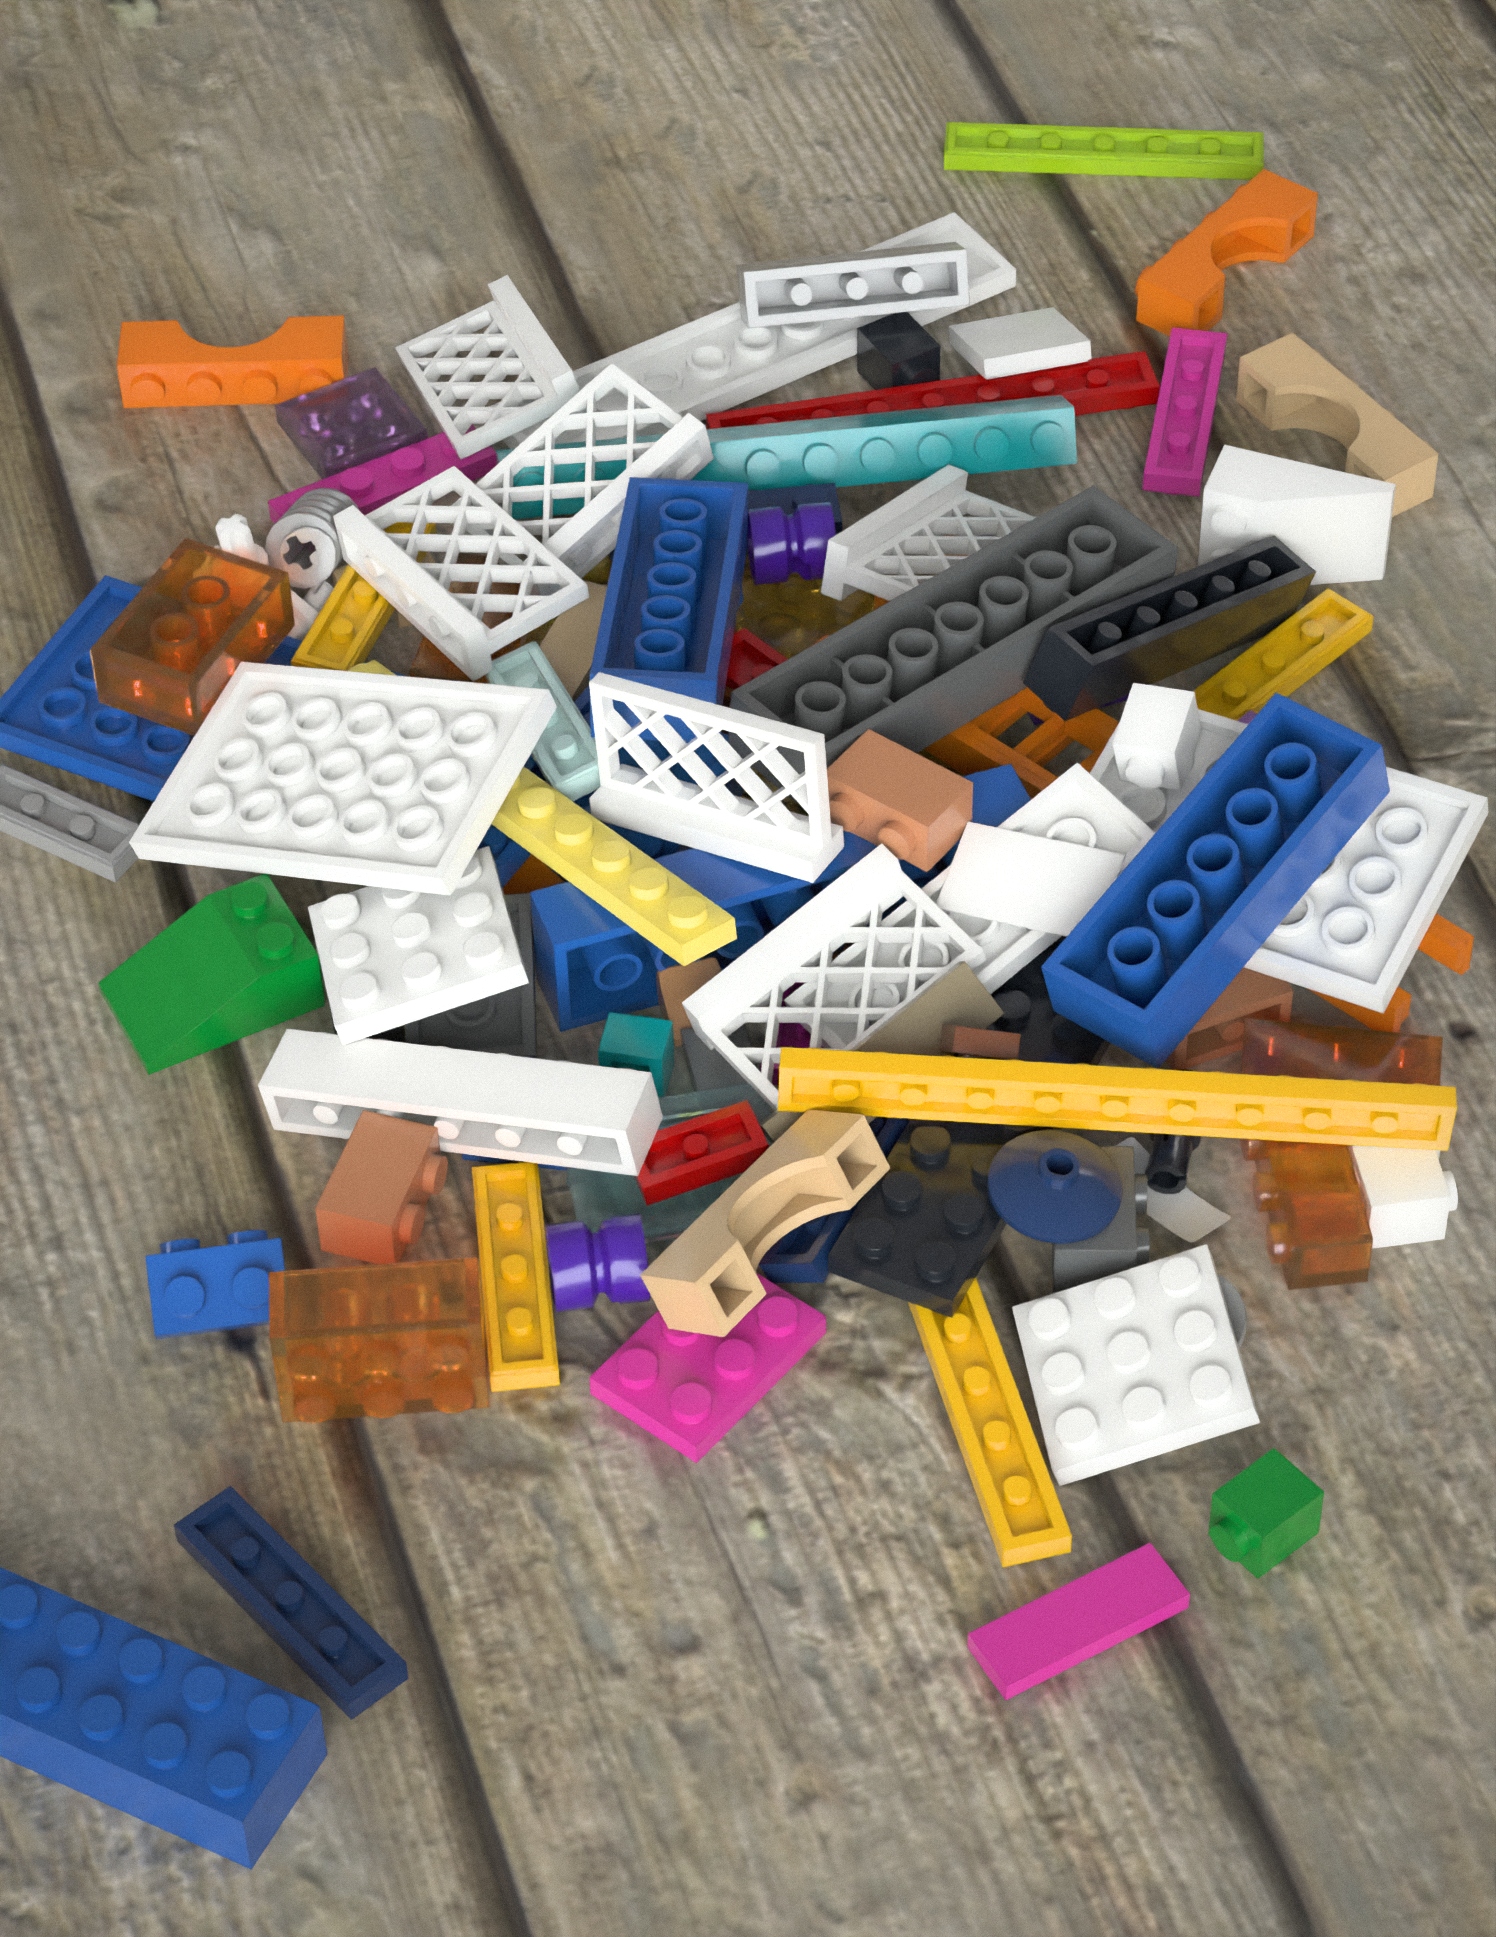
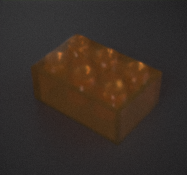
M185 538L91 647L90 654L99 703L195 736L240 662L264 664L295 626L289 573Z
M478 1257L269 1272V1340L283 1423L301 1421L321 1423L329 1419L370 1416L390 1418L398 1414L439 1411L459 1413L467 1409L489 1408L487 1345Z

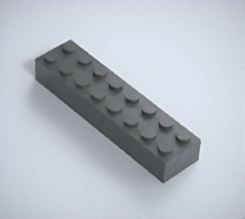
M1093 485L731 692L730 708L824 734L827 768L868 729L918 753L1027 688L1023 681L1049 627L1174 577L1178 547ZM729 732L728 743L742 759L753 752L737 733ZM780 745L776 748L799 775L805 771L804 752ZM761 760L751 765L779 789L783 787ZM791 794L788 795V797L801 806Z

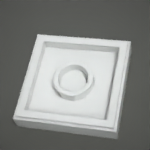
M1054 307L949 326L950 345L987 380L1088 362L1091 359V341Z

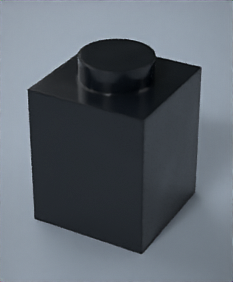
M908 312L894 313L857 328V372L875 390L940 381L941 346Z

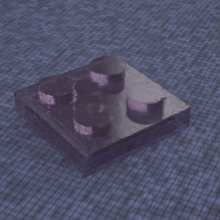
M376 367L275 405L277 423L322 480L428 438L427 429Z

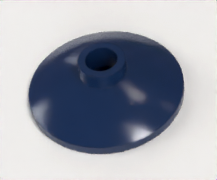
M1056 1130L1029 1132L1007 1142L994 1156L987 1178L990 1201L998 1215L1010 1227L1032 1239L1057 1244L1080 1242L1101 1233L1116 1217L1123 1193L1119 1171L1111 1158L1101 1148L1083 1137Z

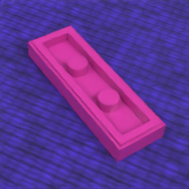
M1148 1543L968 1633L967 1648L1003 1698L1008 1700L1189 1608L1190 1593L1154 1546Z

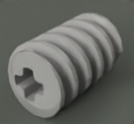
M318 488L307 491L272 526L266 538L265 552L268 555L270 569L279 580L291 587L306 589L318 586L341 563L343 555L333 516L352 505L359 510L358 506L348 495L331 488Z

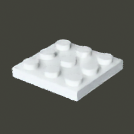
M489 846L476 850L451 896L368 886L347 894H338L326 901L308 906L334 1026L342 1045L529 983L498 870Z
M1207 1244L1012 1307L1051 1469L1059 1486L1260 1423L1215 1263Z

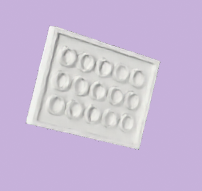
M240 662L129 843L139 859L451 896L555 712L557 705L549 689Z
M1198 709L1201 732L1181 790L1162 787L1147 789L1130 782L1120 781L1113 748V740L1118 725L1090 774L1156 833L1248 724ZM1386 767L1390 788L1388 795L1246 963L1244 968L1384 1014L1489 813L1487 797Z

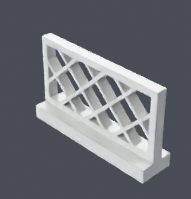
M508 275L488 284L494 299L493 301L395 347L401 363L460 459L466 458L551 417L580 391L572 369ZM489 325L484 334H472ZM438 351L433 358H421L431 352ZM458 351H470L466 358H454ZM491 351H503L499 358H487ZM441 375H453L449 382H437ZM474 375H486L482 382H469ZM507 375H519L515 382H502ZM456 399H469L464 407H451ZM490 399H502L497 407H485ZM523 399H538L528 405L518 407ZM472 424H485L465 434Z
M611 363L475 485L496 504L502 503V509L511 517L512 502L544 500L543 520L517 522L532 536L542 535V544L578 577L582 578L616 547L630 477L691 480L714 458L706 427L702 422L690 413L685 417H681ZM613 387L628 397V410L596 412L597 401ZM662 423L670 429L657 442L636 443L637 424ZM627 425V444L595 446L597 427ZM586 428V447L555 449V439L562 432ZM627 459L626 470L616 479L595 481V462ZM586 463L585 482L554 484V465ZM545 466L544 485L513 487V476L523 467ZM462 497L451 506H460ZM585 497L584 508L574 517L553 519V499ZM467 524L464 535L493 536L495 527L492 524ZM500 553L498 563L500 565L526 566L527 559L523 562L515 554ZM534 583L531 595L550 596L562 589L559 584Z
M948 464L828 540L821 593L842 601L861 589L891 601L933 577L915 576L914 574H939L1036 517L966 491L968 472ZM968 513L976 517H963V515ZM911 555H928V556H911ZM945 555H968V556H945Z
M455 466L365 516L354 505L333 516L344 561L472 681L493 670L490 654L589 598L587 584ZM453 490L462 497L460 506H432L433 501ZM396 522L414 523L411 534L386 533L383 529ZM427 523H455L452 535L424 534ZM467 524H492L495 527L493 536L464 534ZM418 551L446 552L444 563H418L416 561ZM459 552L488 553L484 565L456 564ZM500 553L525 554L528 556L526 566L497 565ZM451 581L479 582L476 594L451 593L448 590ZM492 582L521 583L518 595L489 594ZM534 583L559 584L562 589L550 596L531 595ZM484 612H513L510 619L492 629L482 622Z
M598 672L589 682L601 784L589 800L591 815L599 821L812 883L844 848L843 826L831 823L824 734ZM613 699L625 702L641 721L631 728L614 709ZM668 714L681 718L696 737L686 743L663 716ZM648 728L670 752L671 755L665 760L661 761L638 736L645 729ZM726 730L737 733L753 752L742 759L719 732ZM704 744L727 771L716 777L694 750ZM779 745L804 752L805 771L799 775L777 751L776 748ZM623 746L643 769L625 764L620 765L618 749ZM761 760L783 787L773 793L750 766ZM679 762L698 785L678 780L669 768ZM735 778L754 801L734 796L724 784ZM791 794L809 814V817L789 811L780 800Z
M881 843L683 1001L682 1004L695 1034L710 1050L715 1048L753 1089L776 1110L778 1109L779 1091L772 1084L774 1063H780L781 1048H776L779 1023H812L809 1048H821L824 1023H858L856 1039L845 1048H821L825 1050L849 1051L955 964L965 961L971 970L974 971L986 961L984 950L901 870L898 859ZM903 896L916 908L914 927H881L882 913ZM926 919H927L934 927H926ZM844 943H867L865 967H831L833 952ZM879 943H913L910 967H876ZM924 943H952L961 952L958 957L945 967H921ZM795 982L817 983L815 1007H781L783 992ZM829 983H863L860 1008L826 1007ZM874 983H908L907 997L896 1007L871 1008ZM746 1022L767 1023L764 1048H737L727 1037ZM752 1063H762L761 1072Z

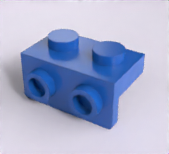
M249 1230L227 1235L228 1245L201 1248L199 1239H181L160 1244V1254L145 1256L156 1340L291 1322L285 1257L281 1238L268 1239L266 1230Z

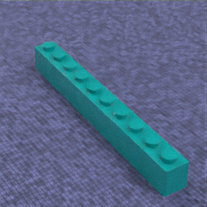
M1062 395L707 429L714 459L691 480L748 483V490L835 483L836 487L926 479L948 464L967 471L968 474L1077 464L1074 406ZM665 434L636 436V443L657 442ZM627 437L596 440L595 446L627 444ZM586 441L555 444V449L586 447ZM515 448L496 450L497 464ZM627 459L595 462V481L616 479L626 470ZM586 463L554 465V484L585 482ZM545 466L523 467L513 476V487L544 485ZM585 497L553 499V515L578 513L584 508ZM544 500L512 502V518L543 517Z

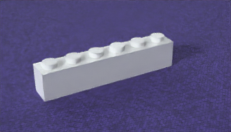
M286 1029L258 1084L274 1130L349 1139L362 1111L366 1110L438 1127L440 1151L632 1176L639 1175L663 1119L651 1072L637 1071L630 1068L578 1064L564 1060L553 1061L512 1056L505 1053L495 1054L453 1049L446 1046L394 1042L387 1039L363 1038L342 1045L339 1036L336 1034Z

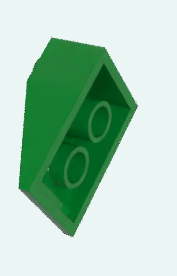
M268 874L258 875L207 895L98 982L100 993L148 1075L325 1006L318 953Z

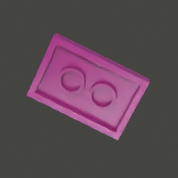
M756 1273L766 1295L725 1337L668 1329L658 1310L589 1377L590 1394L697 1463L826 1334V1316Z

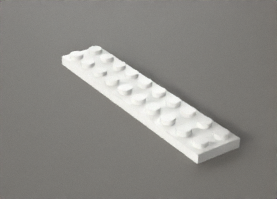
M955 212L862 250L870 251L957 242L966 249L970 305L908 312L921 326L1016 286V268ZM740 302L577 369L573 371L580 390H582L612 363L681 417H685L690 413L701 421L706 419V414L725 411L856 355L857 328L891 314L748 328L741 320ZM613 387L597 401L596 412L628 410V397ZM523 399L518 407H523L538 399ZM500 402L488 407H497L500 404ZM549 418L503 439V441L510 449L517 448ZM662 423L637 424L636 436L666 434L670 429ZM627 425L596 428V440L627 437ZM586 428L565 430L555 439V444L586 441Z

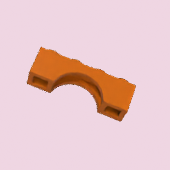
M1266 169L1259 172L1246 185H1240L1230 199L1215 212H1209L1199 226L1184 239H1178L1168 253L1153 266H1147L1141 272L1135 286V294L1138 296L1136 321L1169 337L1172 327L1209 331L1222 319L1225 274L1221 270L1246 261L1259 260L1285 263L1314 237L1318 193Z
M344 315L288 317L284 324L271 336L259 342L239 347H217L201 343L187 335L177 320L121 322L117 370L123 408L346 402L349 356Z

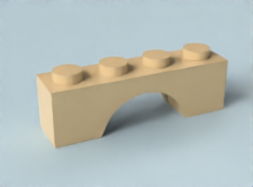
M1292 332L1240 357L1236 401L1271 431L1289 428L1308 429L1321 432L1339 441L1348 449L1345 473L1396 484L1392 517L1433 497L1439 453L1427 441L1419 438L1401 423L1391 411L1384 409L1360 389L1356 382L1348 379L1324 359L1317 350L1312 349L1296 334Z
M808 1109L640 1274L668 1329L725 1337L766 1295L756 1274L758 1264L765 1253L779 1239L798 1226L830 1213L850 1210L889 1171L890 1166L863 1114Z

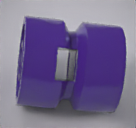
M830 502L797 505L793 513L786 515L780 506L748 509V555L753 585L786 583L791 573H797L803 581L823 579L828 540L836 535Z
M640 1213L609 1217V1220L602 1221L598 1232L591 1233L590 1228L583 1220L545 1225L555 1312L593 1308L599 1293L603 1292L611 1302H619L620 1305L650 1301V1293L640 1276L648 1268Z

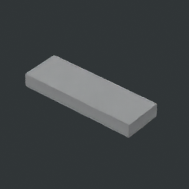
M4 764L0 766V831L115 883L139 859L129 843L139 824Z

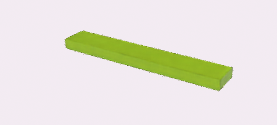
M946 122L944 170L1251 180L1264 168V133Z

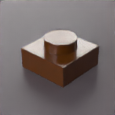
M942 1024L939 1051L958 1053L960 1058L1018 1060L1021 1034Z

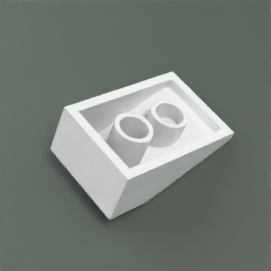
M1224 445L1204 487L1198 566L1269 537L1276 536L1316 571L1310 585L1382 580L1386 570L1396 484Z

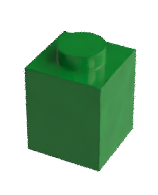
M1273 1448L1212 1493L1208 1535L1211 1537L1217 1550L1226 1559L1232 1562H1239L1259 1579L1319 1533L1324 1491Z

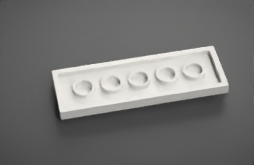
M1078 763L997 827L1126 854L1118 876L1155 834L1152 829ZM950 866L921 889L935 904ZM907 900L881 921V927H914L916 908ZM943 910L984 950L986 961L973 972L990 994L1061 937V935ZM926 919V927H934V926ZM854 943L832 961L831 967H865L867 943ZM879 943L876 967H910L913 943ZM924 943L921 967H945L958 957L961 952L952 943ZM804 983L784 1000L786 1006L815 1007L817 983ZM829 983L826 1007L860 1008L863 983ZM874 983L871 1008L896 1007L906 999L908 983ZM800 1023L811 1034L812 1023ZM824 1023L822 1046L824 1048H845L856 1039L858 1023Z

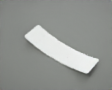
M1129 1137L1116 1145L1134 1147L1135 1174H1144L1148 1166L1150 1154L1135 1138ZM1186 1186L1185 1189L1176 1194H1162L1148 1187L1147 1215L1188 1242H1196L1231 1219L1230 1215L1218 1210L1194 1194Z

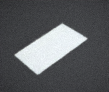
M967 822L936 904L945 911L1067 937L1117 879L1126 854Z

